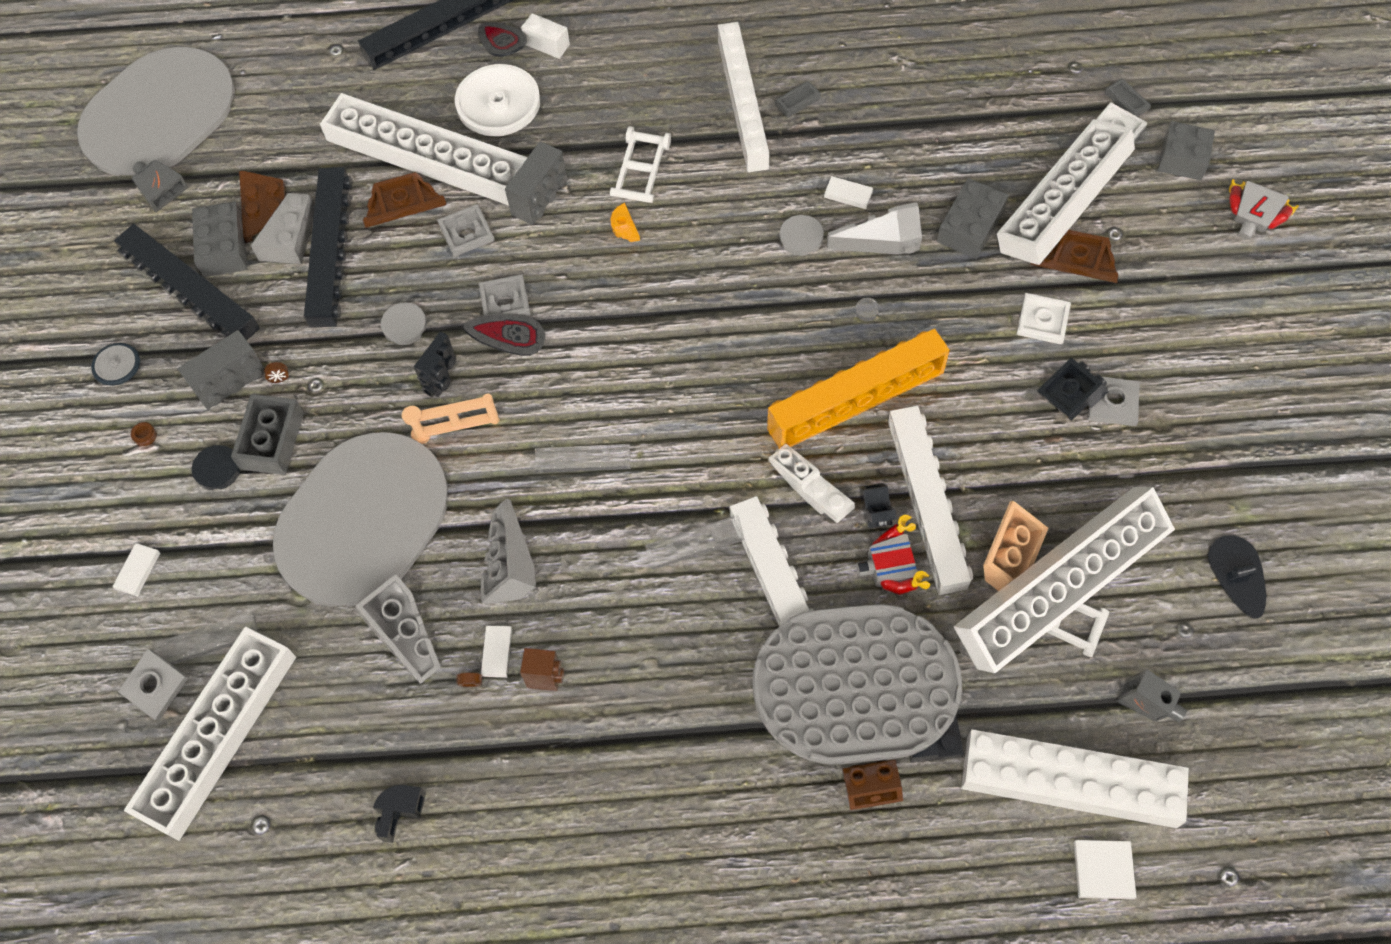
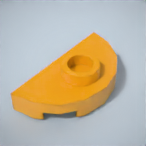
M625 203L617 206L610 218L613 233L618 238L628 239L629 242L640 241V236Z

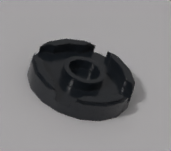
M213 445L198 453L193 460L191 471L193 478L200 487L214 491L213 489H225L235 482L240 474V469L231 458L233 451L231 448L225 445Z

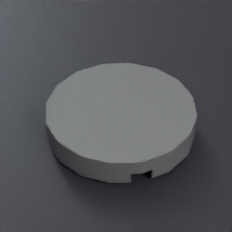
M796 215L785 220L779 234L780 242L783 244L784 249L793 255L800 256L817 251L822 245L824 237L822 225L818 220L807 215Z
M407 302L398 303L390 307L381 319V329L386 339L398 345H408L418 341L422 337L421 334L427 328V319L422 309L415 304Z

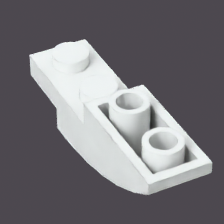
M787 444L783 445L769 457L770 463L788 484L820 514L825 513L838 523L855 508L852 500L820 476L819 469Z

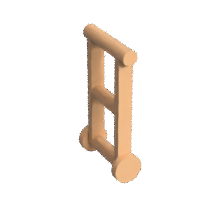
M485 394L481 398L420 410L416 406H408L402 412L403 421L411 425L413 429L411 438L421 444L428 442L430 436L488 423L497 424L499 422V416L490 394ZM486 408L487 410L485 414L459 419L457 414ZM448 416L450 420L429 426H422L420 421Z

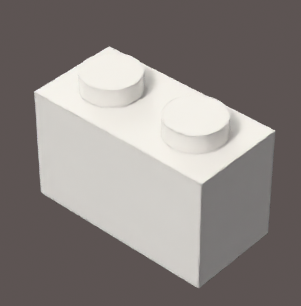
M531 14L521 27L527 36L526 46L558 59L561 58L570 45L567 27L535 14Z

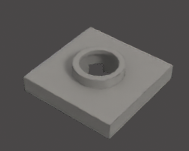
M478 204L437 219L453 257L495 241ZM469 228L475 232L474 234L465 235V238L459 237L463 229Z
M523 274L479 283L484 316L497 314L531 316ZM503 297H510L514 302L511 305L509 303L499 307L498 301Z
M1103 377L1107 382L1105 385L1109 391L1107 394H1115L1117 396L1120 394L1123 397V402L1121 404H1113L1108 400L1106 394L1092 408L1089 407L1088 420L1136 427L1138 424L1140 381Z
M147 649L118 692L154 720H160L189 677L154 650ZM154 675L157 679V686L153 692L148 693L144 690L143 685Z

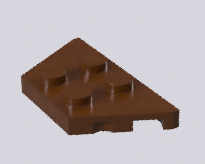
M242 170L239 171L243 238L246 243L252 241V236L262 231L286 197V185L283 179Z
M416 172L373 184L372 196L367 205V216L363 218L365 228L445 206L447 205L443 195L440 196L436 193L428 182H424L423 178Z
M1068 230L1040 265L1031 263V265L1113 283L1118 282L1119 275L1116 272L1114 255L1111 252L1110 240L1107 237Z

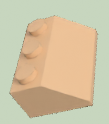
M1014 501L1009 502L984 562L985 581L998 591L1035 563L1048 531L1047 526Z

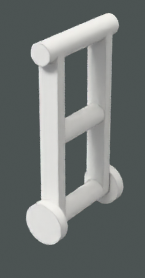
M628 126L626 132L628 147L616 188L611 187L610 196L653 203L654 195L651 192L663 150H669L671 133L666 132L665 136L635 132L634 127ZM636 141L659 144L653 164L630 160ZM627 169L650 172L645 193L622 189Z
M1081 604L1075 610L1095 618L1087 641L1059 629L1061 621L1047 631V633L1084 649V655L1093 657L1109 611L1104 608H1100L1098 611Z

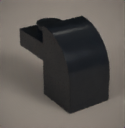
M884 483L859 487L867 527L870 529L893 525L892 520L897 519L896 510L890 506L888 486Z
M395 785L387 788L377 797L373 808L382 814L381 817L377 818L375 832L380 840L393 843L399 817L420 820L426 796L421 787Z

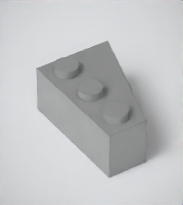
M294 193L286 195L251 245L259 261L302 264L314 218L315 206L310 195Z

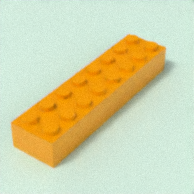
M935 328L928 332H920L915 338L909 341H901L888 351H880L867 361H859L854 367L846 371L840 370L833 377L825 381L819 380L812 387L804 391L798 390L791 397L783 401H775L768 407L767 430L779 449L785 444L792 447L943 374L950 349Z

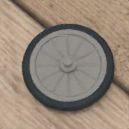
M126 343L107 345L93 358L91 365L92 374L98 382L104 385L115 386L123 384L137 373L140 366L139 353L133 346Z

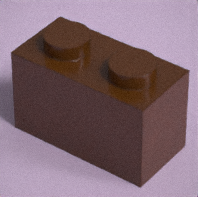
M524 648L520 674L526 687L557 691L558 684L563 683L564 668H561V660H558L556 651Z

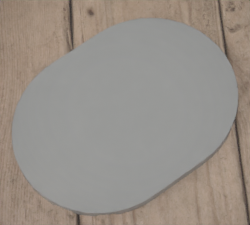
M172 47L147 54L123 70L86 105L78 123L77 136L79 145L87 159L95 167L111 175H135L133 166L138 161L148 165L151 161L158 160L170 168L183 160L225 120L231 110L230 105L235 96L232 77L220 59L200 49Z
M384 432L354 437L326 454L289 500L279 516L273 537L275 562L282 577L289 586L302 597L320 605L330 607L354 606L393 575L397 574L402 579L436 533L447 509V481L436 457L424 445L412 438Z
M871 604L804 612L788 619L787 622L775 629L764 642L753 671L752 689L755 706L769 733L783 747L813 762L832 765L897 759L914 755L925 750L941 738L957 713L962 695V677L957 657L951 645L928 620L897 606Z

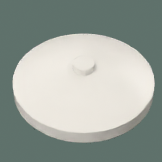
M494 64L475 70L460 83L455 95V106L460 120L470 130L486 136H504L521 130L534 119L540 107V94L536 81L525 70L507 64Z

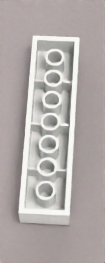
M1093 119L998 231L997 237L1000 252L1040 265L1134 151L1133 129Z
M244 627L124 811L180 841L296 659V656L287 647Z
M971 729L966 741L961 789L1178 828L1186 822L1189 768Z

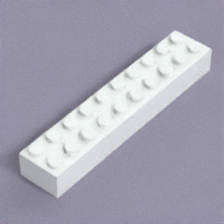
M343 93L340 94L320 123L324 136L329 142L507 205L509 204L505 188L527 159L525 156Z
M1133 487L953 626L977 670L996 673L1175 530L1153 487Z

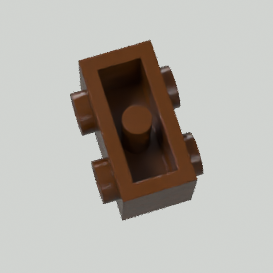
M895 759L888 761L880 760L876 763L865 765L856 764L848 768H842L850 810L903 801L902 785Z

